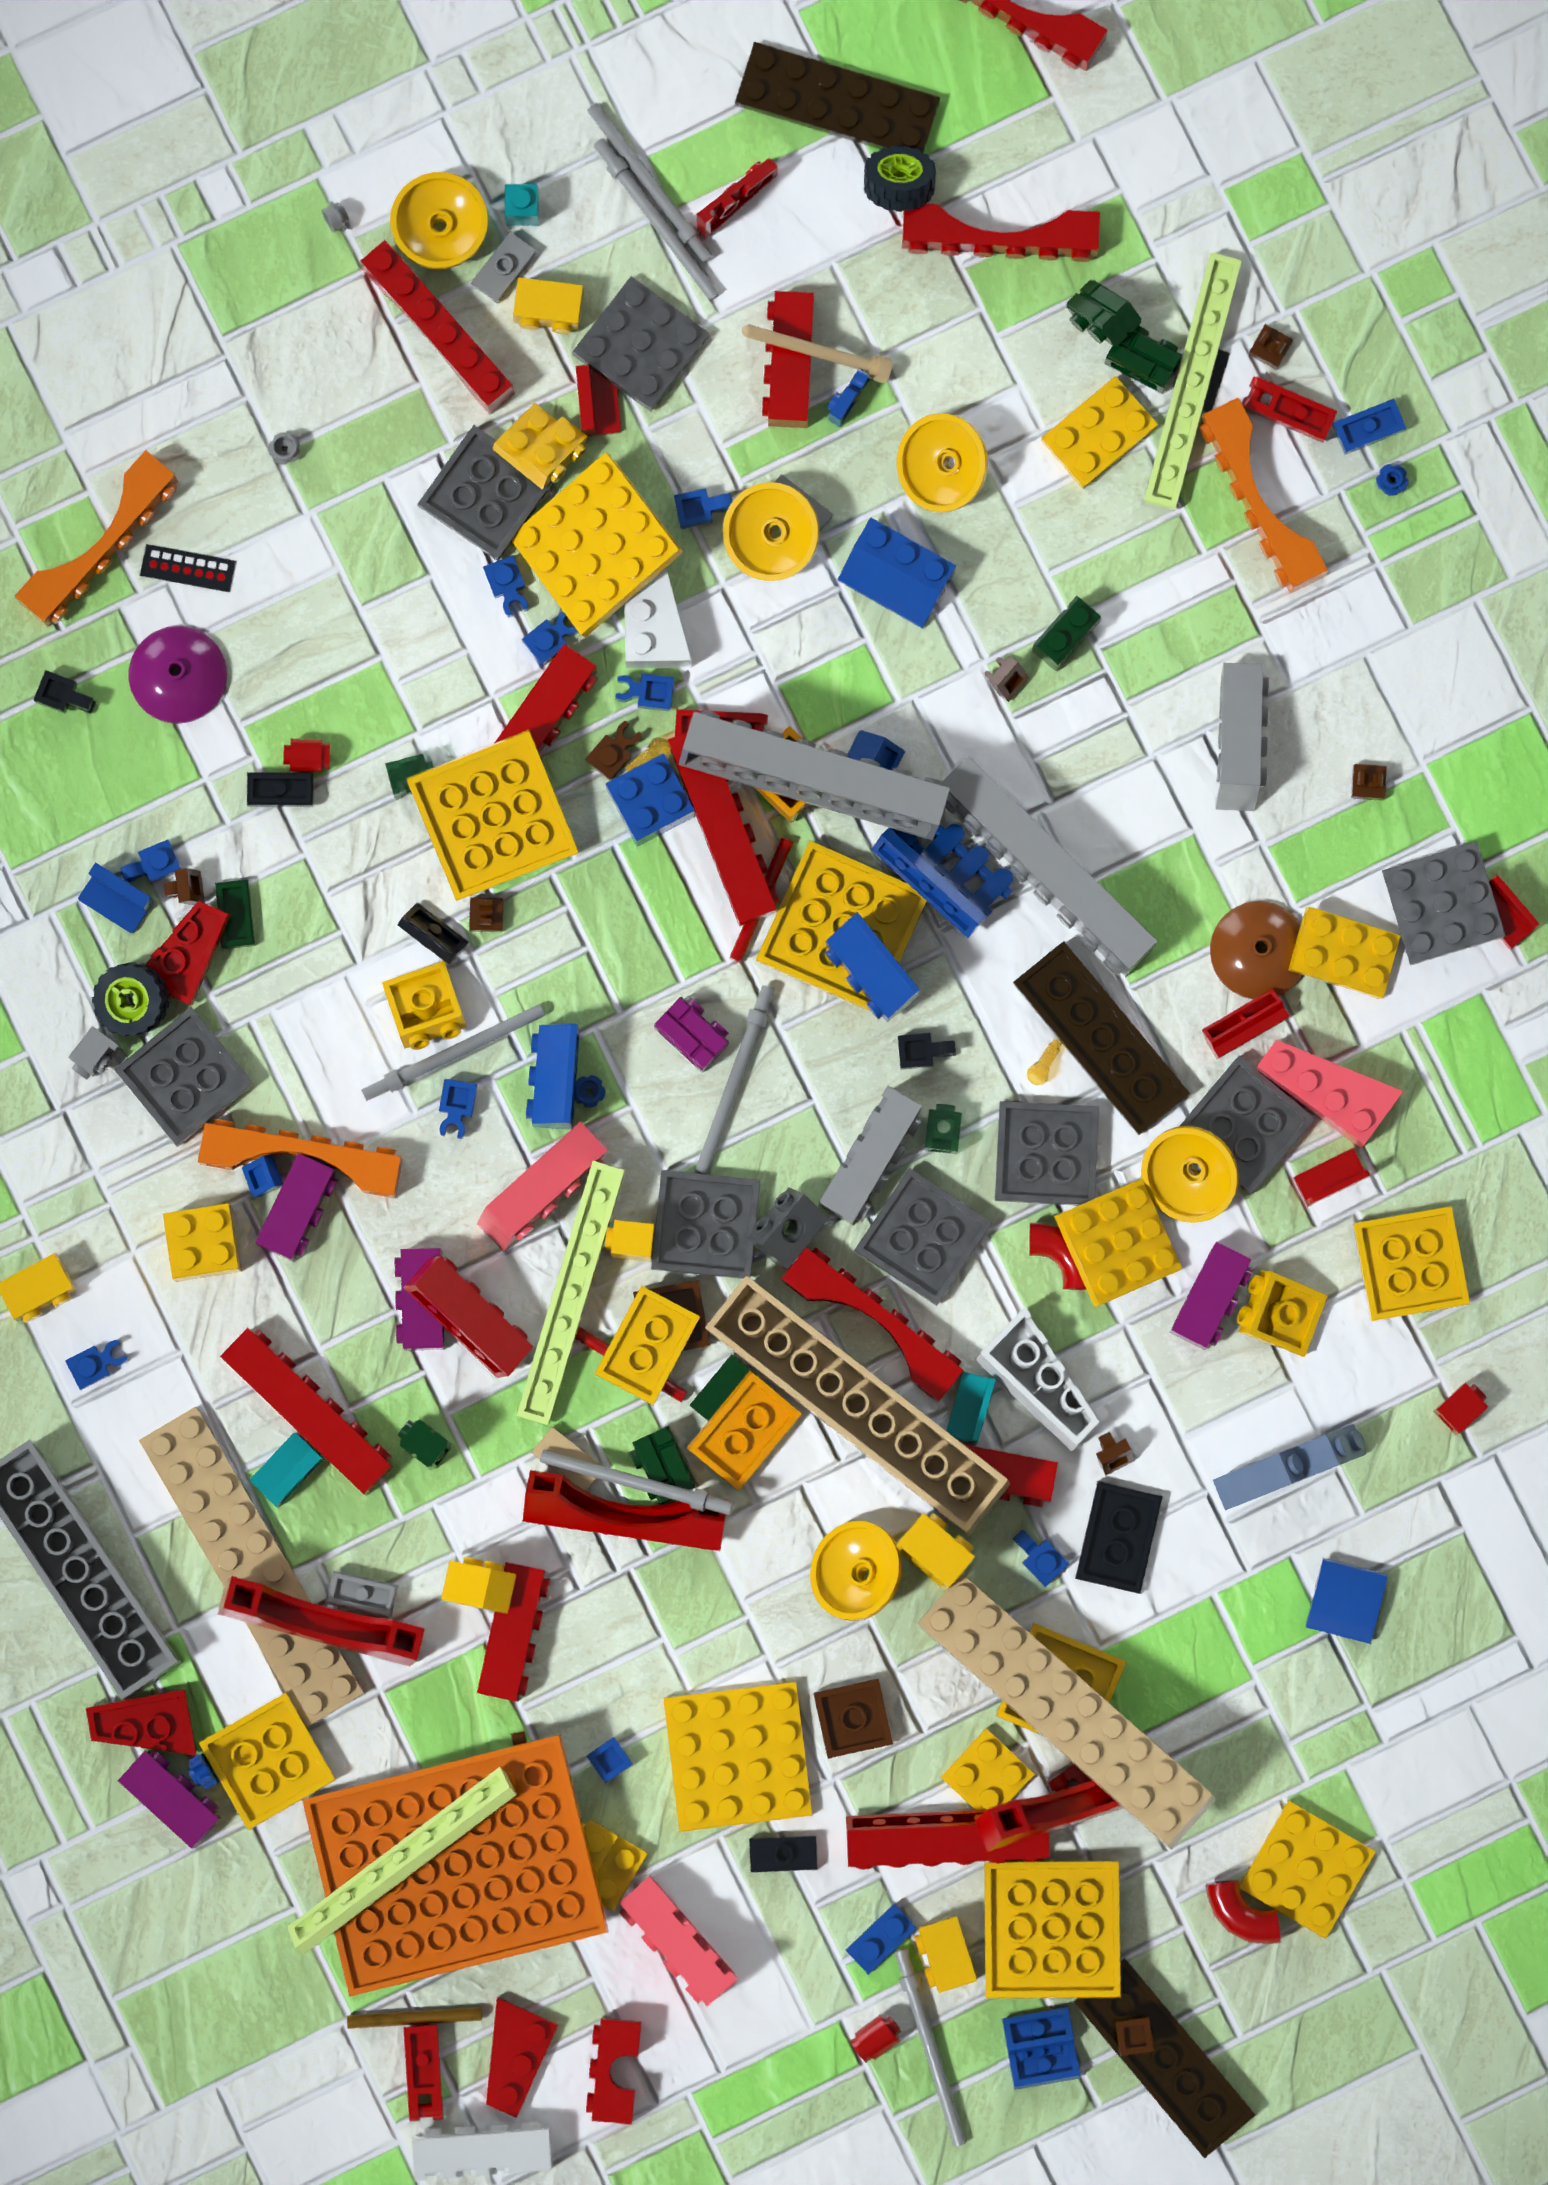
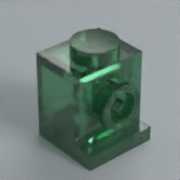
M419 754L385 763L395 800L401 799L400 792L406 791L408 795L412 794L406 779L433 768V761L426 762L424 754Z
M936 1104L935 1110L929 1109L924 1151L957 1155L962 1113L955 1112L956 1106ZM945 1121L950 1125V1130L947 1133L939 1132L937 1125L940 1122Z

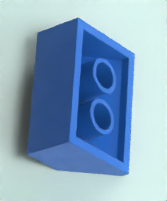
M870 517L837 581L923 629L953 578L956 565Z
M858 912L826 940L828 948L825 952L826 956L836 968L840 965L843 966L849 974L845 978L857 994L862 991L870 1000L866 1005L877 1019L883 1017L886 1022H889L918 999L920 989Z
M578 1024L539 1025L538 1034L532 1033L531 1053H537L536 1066H530L529 1086H534V1099H527L526 1119H532L533 1127L573 1129L574 1092L580 1035Z

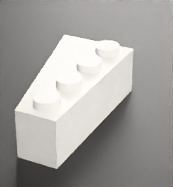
M665 568L624 604L626 668L692 667L668 572Z
M1024 1307L982 1350L975 1360L1072 1452L1096 1427L1099 1420L1077 1386L1069 1378L1065 1367L1051 1350L1041 1330L1039 1331L1033 1322L1031 1314Z
M542 2122L522 2123V2129L509 2130V2124L488 2125L489 2131L475 2132V2126L455 2127V2133L442 2134L441 2128L421 2129V2135L415 2136L412 2139L414 2181H426V2176L451 2179L462 2177L463 2174L488 2176L503 2171L504 2174L552 2170L550 2127H543Z

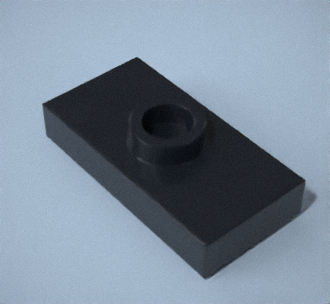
M247 772L248 807H313V773Z
M416 903L401 917L397 926L449 965L465 950L469 943L419 903Z
M816 1836L749 1839L751 1873L818 1870Z

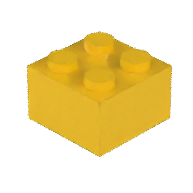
M229 1203L163 1213L171 1275L175 1282L242 1272L233 1209Z

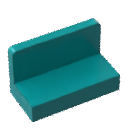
M963 1371L946 1429L950 1435L961 1441L975 1445L978 1444L996 1379L991 1377L985 1378Z
M293 1433L251 1477L250 1482L275 1507L279 1508L324 1459L297 1433Z

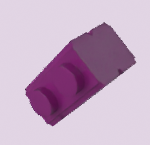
M679 997L654 1024V1029L703 1073L728 1047L729 1041L725 1037L729 1033L717 1021L714 1020L710 1024L701 1015L704 1009L692 998H689L686 1002L682 997Z

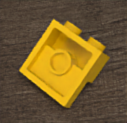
M534 403L494 443L492 450L543 490L551 481L556 483L561 479L567 470L566 466L571 460L576 463L587 450V447L584 446L587 435L563 416L557 421L539 405Z
M444 961L382 982L404 1049L411 1047L413 1050H421L429 1045V1040L441 1036L443 1039H453L461 1033V1029L467 1028Z
M1261 1270L1260 1274L1254 1275L1249 1283L1248 1291L1252 1295L1248 1306H1243L1237 1315V1323L1240 1325L1238 1332L1299 1357H1305L1328 1295L1274 1272Z
M590 1819L587 1825L583 1823L602 1904L614 1912L648 1853Z

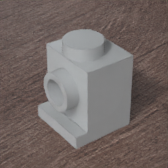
M92 1026L68 1057L75 1063L71 1069L88 1080L96 1072L101 1074L112 1061V1057L109 1056L112 1051L119 1054L122 1049Z

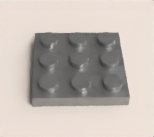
M630 276L572 351V355L585 365H589V368L651 412L708 339L709 332Z
M473 425L417 505L483 552L499 561L521 526L530 518L554 483L551 481L542 490L492 450L497 440Z
M1477 841L1382 870L1410 965L1506 937Z
M192 1007L114 1069L177 1147L254 1085L252 1080Z
M1239 1055L1180 1126L1199 1127L1218 1136L1234 1155L1239 1172L1238 1185L1248 1194L1252 1195L1315 1118Z
M1000 1101L995 1201L1079 1206L1095 1199L1099 1106Z
M909 1168L854 1251L937 1306L992 1222Z
M661 1170L651 1270L744 1279L745 1276L750 1278L754 1244L748 1237L753 1232L756 1224L760 1180Z

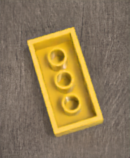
M923 1513L896 1544V1547L905 1558L946 1591L975 1558L970 1553L974 1547L959 1534L955 1539L945 1531L948 1525L936 1514L932 1513L928 1517Z

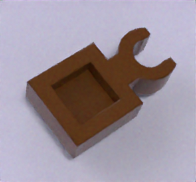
M623 721L618 726L617 737L614 740L606 734L585 758L589 765L609 781L613 780L631 759V754L626 751L627 747L637 745L642 738L640 732H637L631 739L623 735V732L629 726L627 721Z

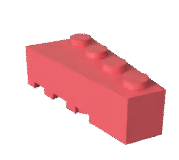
M1279 1040L1274 1042L1255 1068L1285 1094L1359 1148L1366 1144L1403 1093V1091Z
M580 1121L485 1207L477 1225L505 1252L517 1239L519 1241L524 1239L534 1229L533 1224L541 1217L546 1219L558 1207L556 1203L564 1195L569 1198L582 1185L579 1181L587 1173L589 1174L592 1161L605 1164L602 1159L608 1150Z
M651 1875L619 1902L623 1907L619 1911L622 1917L631 1927L637 1923L645 1933L641 1937L642 1940L653 1952L659 1949L667 1959L663 1964L675 1978L681 1975L688 1984L685 1988L686 1991L698 2004L703 2001L708 2007L738 1980V1976Z

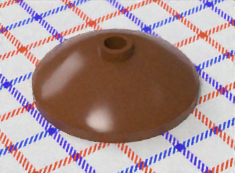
M1265 901L1244 903L1230 910L1217 924L1210 942V959L1218 979L1230 991L1248 999H1255L1272 988L1278 996L1286 993L1302 976L1288 970L1301 926L1299 920L1282 906ZM1264 942L1267 945V951L1265 953L1257 952L1255 949L1256 943Z

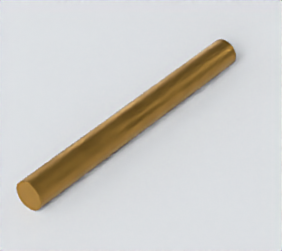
M482 2007L347 2015L348 2029L482 2021Z

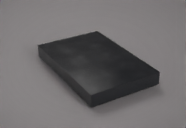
M1097 1481L1075 1579L1141 1594L1163 1496Z

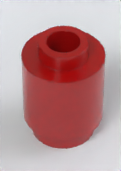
M291 738L290 745H284L283 764L290 765V771L321 772V769H329L330 743H322V739Z
M880 2014L855 2033L856 2037L850 2043L862 2060L867 2063L871 2059H878L900 2042L898 2034L902 2031L890 2015L885 2019Z

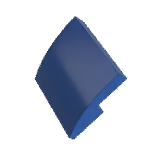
M1323 1558L1314 1587V1595L1306 1620V1628L1371 1644L1388 1574Z
M1068 2007L1002 2018L1014 2090L1081 2078Z

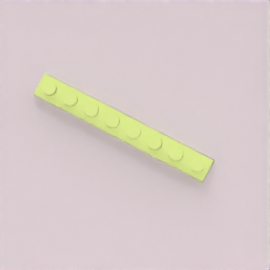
M1210 252L1144 503L1174 511L1176 509L1242 260Z
M592 1161L516 1416L545 1425L550 1424L604 1245L607 1227L610 1225L626 1170Z
M501 1767L496 1769L287 1926L295 1948L302 1955L307 1953L517 1794L507 1773Z

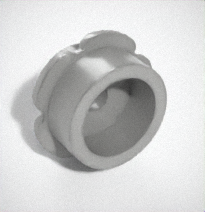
M330 201L329 206L321 210L323 217L333 233L340 229L345 231V223L350 221L348 214L342 204L336 206L334 202Z
M284 432L279 433L269 443L268 451L274 457L276 463L286 465L289 461L294 462L298 459L300 455V442L294 435ZM287 446L288 450L284 452L282 447Z

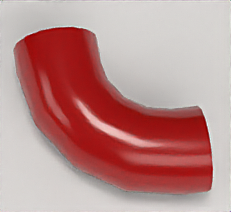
M1030 1223L1029 1256H1042L1054 1261L1061 1270L1064 1290H1086L1059 1227L1043 1223Z
M1239 1880L1205 1884L1213 1915L1228 1933L1248 1943H1281L1277 1909L1263 1911L1250 1907L1243 1900Z

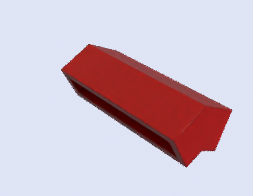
M1272 988L1202 1029V1032L1216 1059H1219L1290 1016L1284 1008L1283 1002Z

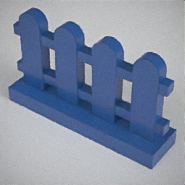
M950 824L946 829L939 825L935 833L936 838L925 849L916 841L919 836L889 827L879 837L871 850L967 938L978 929L984 919L986 920L993 911L989 906L1000 895L1006 900L1013 892L1009 888L1013 882V875L1008 869L999 868L994 873L985 866L989 859V853L984 847L975 846L968 851L960 843L965 836L964 829L960 825ZM953 851L961 860L948 871L940 862ZM977 873L985 882L972 893L965 884Z

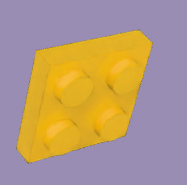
M985 1728L944 1772L941 1778L975 1810H988L991 1807L1010 1802L1035 1774Z

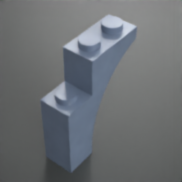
M1351 1424L1215 1478L1213 1482L1226 1511L1366 1455L1364 1439L1361 1433L1356 1430L1355 1425Z

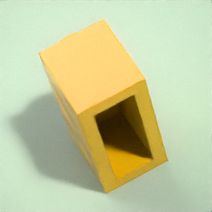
M518 277L513 311L514 323L520 324V328L527 330H538L539 326L550 327L553 332L559 334H571V330L579 331L584 296L583 285Z
M614 1220L613 1228L607 1227L606 1250H611V1256L615 1259L652 1262L655 1226L649 1223Z
M55 1253L0 1282V1295L15 1321L19 1322L23 1319L24 1323L31 1322L42 1315L41 1309L50 1304H53L54 1308L70 1301L72 1299L70 1294L77 1291L59 1256Z
M464 1557L463 1563L449 1560L441 1600L508 1614L516 1574L504 1572V1565L485 1561L484 1567H482V1560Z
M956 1915L918 1927L920 1934L914 1936L919 1955L926 1954L930 1967L924 1968L930 1988L936 1986L938 1993H942L977 1981Z

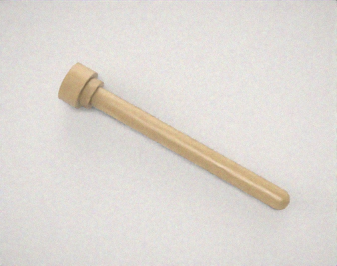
M750 324L742 328V334L747 338L860 369L870 375L871 380L883 384L887 382L892 370V359L881 355L871 356L868 359Z

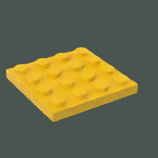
M607 452L602 454L526 521L512 540L513 544L580 635L584 637L592 633L683 553L682 549L611 454Z
M530 729L406 779L456 901L579 853Z
M809 840L758 953L756 962L871 1012L866 1005L870 1000L862 991L857 994L845 979L849 974L843 966L840 965L836 968L826 956L825 952L828 950L826 940L858 912L896 961L900 963L927 901L908 883Z
M796 1682L663 1698L679 1832L812 1816Z
M1119 1861L984 1862L986 1999L1121 1998Z

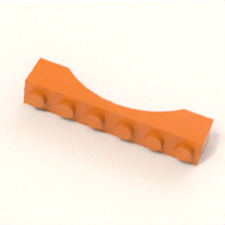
M1239 397L1203 414L1202 425L1199 426L1200 432L1207 444L1212 442L1217 452L1214 458L1221 472L1227 471L1232 481L1229 487L1236 501L1242 500L1247 510L1244 512V516L1251 530L1257 529L1262 539L1259 541V545L1264 556L1267 559L1272 558L1277 567L1274 570V574L1279 585L1282 588L1287 587L1291 594L1325 577L1328 569L1314 542L1298 535L1282 524L1269 510L1258 492L1250 465V439L1253 424Z
M145 450L124 473L123 492L119 508L111 525L101 539L86 553L69 563L52 569L36 571L16 593L15 598L47 627L52 622L55 624L60 622L68 612L67 605L74 598L78 600L87 592L90 587L88 582L96 573L98 575L104 573L112 562L111 556L118 549L122 551L131 543L134 538L132 533L139 525L144 527L150 522L156 513L154 508L161 501L167 502L177 490L175 485L178 483L175 474Z
M214 1119L213 1124H204L198 1157L200 1165L235 1170L264 1155H297L299 1153L337 1168L349 1177L363 1193L396 1198L403 1162L401 1156H396L397 1150L377 1147L376 1152L363 1150L364 1144L344 1141V1146L332 1145L330 1138L312 1136L311 1141L298 1139L299 1133L279 1130L278 1135L265 1133V1127L251 1124L246 1125V1130L233 1128L234 1122L222 1119Z

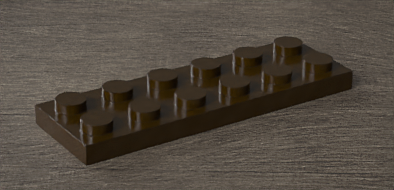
M754 42L735 100V106L878 149L890 148L891 146H907L912 149L921 150L924 153L939 106L940 97Z
M1064 941L1012 983L1138 1136L1190 1095V1092Z
M1123 1958L1120 1961L1121 1998H1076L1073 2002L1205 2159L1252 2119L1255 2113L1129 1962ZM1149 2017L1154 2051L1120 2056L1115 2022Z

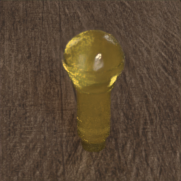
M663 737L653 738L647 749L629 761V764L625 766L627 772L663 753L667 757L670 753L668 741Z
M1053 1039L1046 1047L1039 1061L1027 1069L1026 1077L1031 1084L1039 1086L1047 1082L1049 1068L1062 1045L1060 1041Z

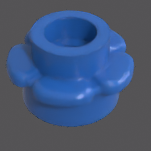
M1384 465L1379 471L1380 475L1376 478L1378 488L1389 496H1396L1400 491H1405L1409 483L1408 478H1406L1407 472L1400 465ZM1390 477H1394L1396 481L1390 482L1389 479Z
M594 1075L589 1077L582 1076L577 1079L574 1092L575 1101L579 1104L582 1103L587 1108L597 1106L598 1102L602 1101L606 1094L605 1087L601 1085V1079ZM588 1088L592 1089L591 1094L586 1093Z

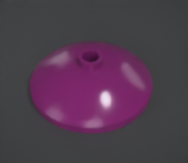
M186 626L165 627L147 636L134 651L129 665V685L139 706L153 718L171 724L189 723L207 715L221 700L227 683L226 662L217 644L203 632ZM175 665L182 668L178 676L170 674V669Z

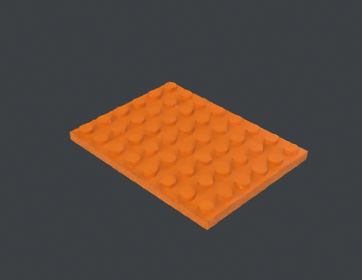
M561 1734L302 1799L325 1897H327L499 1767L507 1773L517 1794L505 1805L498 1808L478 1825L458 1838L453 1844L446 1847L425 1865L418 1868L397 1886H394L372 1905L365 1908L334 1932L349 1997L609 1932Z

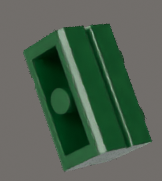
M1090 279L1080 289L1081 293H1076L1066 303V307L1072 315L1069 318L1071 323L1082 333L1087 329L1091 337L1100 344L1105 340L1113 346H1118L1127 337L1128 332H1133L1141 324L1140 316L1128 300L1095 280Z
M1138 326L1133 332H1128L1127 337L1118 346L1112 345L1104 364L1162 394L1177 368L1182 354L1177 352L1178 347L1175 344L1161 339L1159 343L1148 337L1150 333L1145 328Z
M1076 596L1069 603L1067 609H1064L1033 644L1032 651L1057 672L1099 625L1101 616L1080 597Z
M421 1419L414 1423L409 1420L397 1435L401 1438L400 1447L430 1470L436 1469L451 1449V1443Z
M669 1426L632 1442L635 1449L629 1452L637 1470L644 1468L648 1479L690 1491L696 1488ZM647 1492L650 1500L657 1498L659 1504L671 1500Z

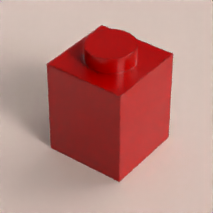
M1465 1382L1433 1412L1456 1436L1488 1408L1484 1403L1487 1397L1475 1384L1469 1386Z

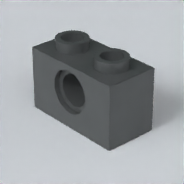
M788 1187L785 1192L776 1198L774 1206L767 1215L755 1224L753 1232L748 1239L772 1262L789 1269L829 1217L806 1195ZM789 1221L788 1228L783 1232L784 1225Z

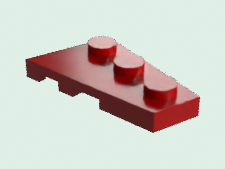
M770 158L763 163L760 161L756 162L746 172L745 177L737 183L731 184L719 197L699 211L696 217L697 229L705 239L710 237L778 176L777 165Z
M198 901L173 929V933L162 946L158 947L150 956L151 958L146 965L158 971V975L164 978L166 989L169 990L168 996L188 1005L194 1004L231 916L230 913L205 902Z
M186 1689L86 1708L91 1741L197 1756Z
M497 1997L486 2105L517 2118L559 2024Z

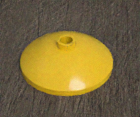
M432 172L414 178L400 190L391 208L390 227L396 245L409 260L430 269H448L466 262L479 250L487 234L488 213L481 194L466 179L452 173ZM437 222H444L446 224V228L443 231H437L434 226Z
M948 413L931 414L916 421L904 434L897 452V474L905 493L920 507L934 512L955 511L969 504L978 495L985 482L988 470L986 446L977 429L964 418ZM951 457L955 460L953 468L949 466V459Z
M767 482L756 484L741 492L729 506L723 523L724 546L735 566L746 575L762 581L784 580L799 573L811 561L819 542V522L812 504L800 491L782 483ZM775 526L781 528V535L778 538H775L772 534Z
M1179 1126L1168 1129L1151 1142L1143 1156L1141 1177L1153 1204L1173 1219L1189 1223L1211 1220L1220 1215L1230 1205L1236 1195L1239 1172L1234 1155L1218 1136L1208 1130L1194 1126ZM1192 1163L1198 1164L1201 1171H1195L1192 1168Z
M851 1521L834 1528L822 1539L811 1562L810 1582L817 1602L829 1614L847 1621L865 1620L878 1614L892 1600L900 1584L902 1574L900 1551L896 1547V1542L886 1530L873 1523ZM869 1570V1576L864 1580V1574Z

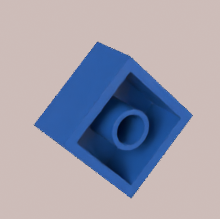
M664 753L605 783L606 790L637 847L695 817V810Z

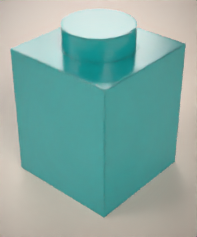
M505 184L506 226H539L538 184Z

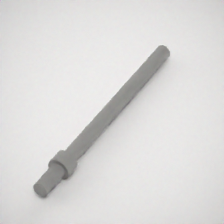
M597 103L591 105L587 112L679 231L677 235L685 245L689 244L703 263L709 261L713 254L699 237L700 232L692 222L688 223Z
M604 138L597 141L593 147L608 165L606 169L613 179L618 178L708 300L711 301L717 297L719 291L629 173V166L624 159L617 157Z
M762 985L754 1009H750L746 1019L748 1026L695 1172L708 1175L759 1031L766 1025L769 1016L766 1012L774 993V989Z
M538 1004L398 1072L393 1070L384 1074V1079L361 1089L366 1101L389 1090L393 1093L403 1088L402 1084L544 1017V1011L541 1005Z
M543 1450L540 1457L541 1463L690 1504V1508L704 1512L705 1509L731 1515L733 1510V1502L709 1496V1492L695 1489V1491H690L547 1450Z
M907 1948L895 1951L894 1953L902 1978H899L903 1992L906 1991L953 2146L966 2144L967 2142L919 1989L922 1986L919 1974L914 1972Z

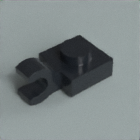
M47 670L44 672L33 699L37 704L66 714L69 705L92 714L96 705V701L92 697L75 692L78 685L76 681Z
M931 1033L898 1036L901 1070L934 1067L933 1057L956 1056L954 1040L932 1042Z

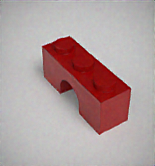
M602 2017L600 2025L594 2024L592 2045H598L597 2059H590L589 2079H595L594 2093H587L586 2113H592L591 2121L632 2125L635 2089L617 2085L611 2077L610 2068L612 2063L621 2056L638 2057L642 2021Z

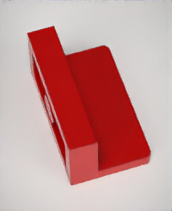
M589 365L576 366L581 431L587 437L619 434L621 432L617 387L594 370L589 371Z
M1496 874L1489 883L1506 935L1501 940L1511 950L1540 924Z
M1354 1148L1293 1177L1307 1207H1310L1367 1179L1370 1173L1368 1170H1364Z

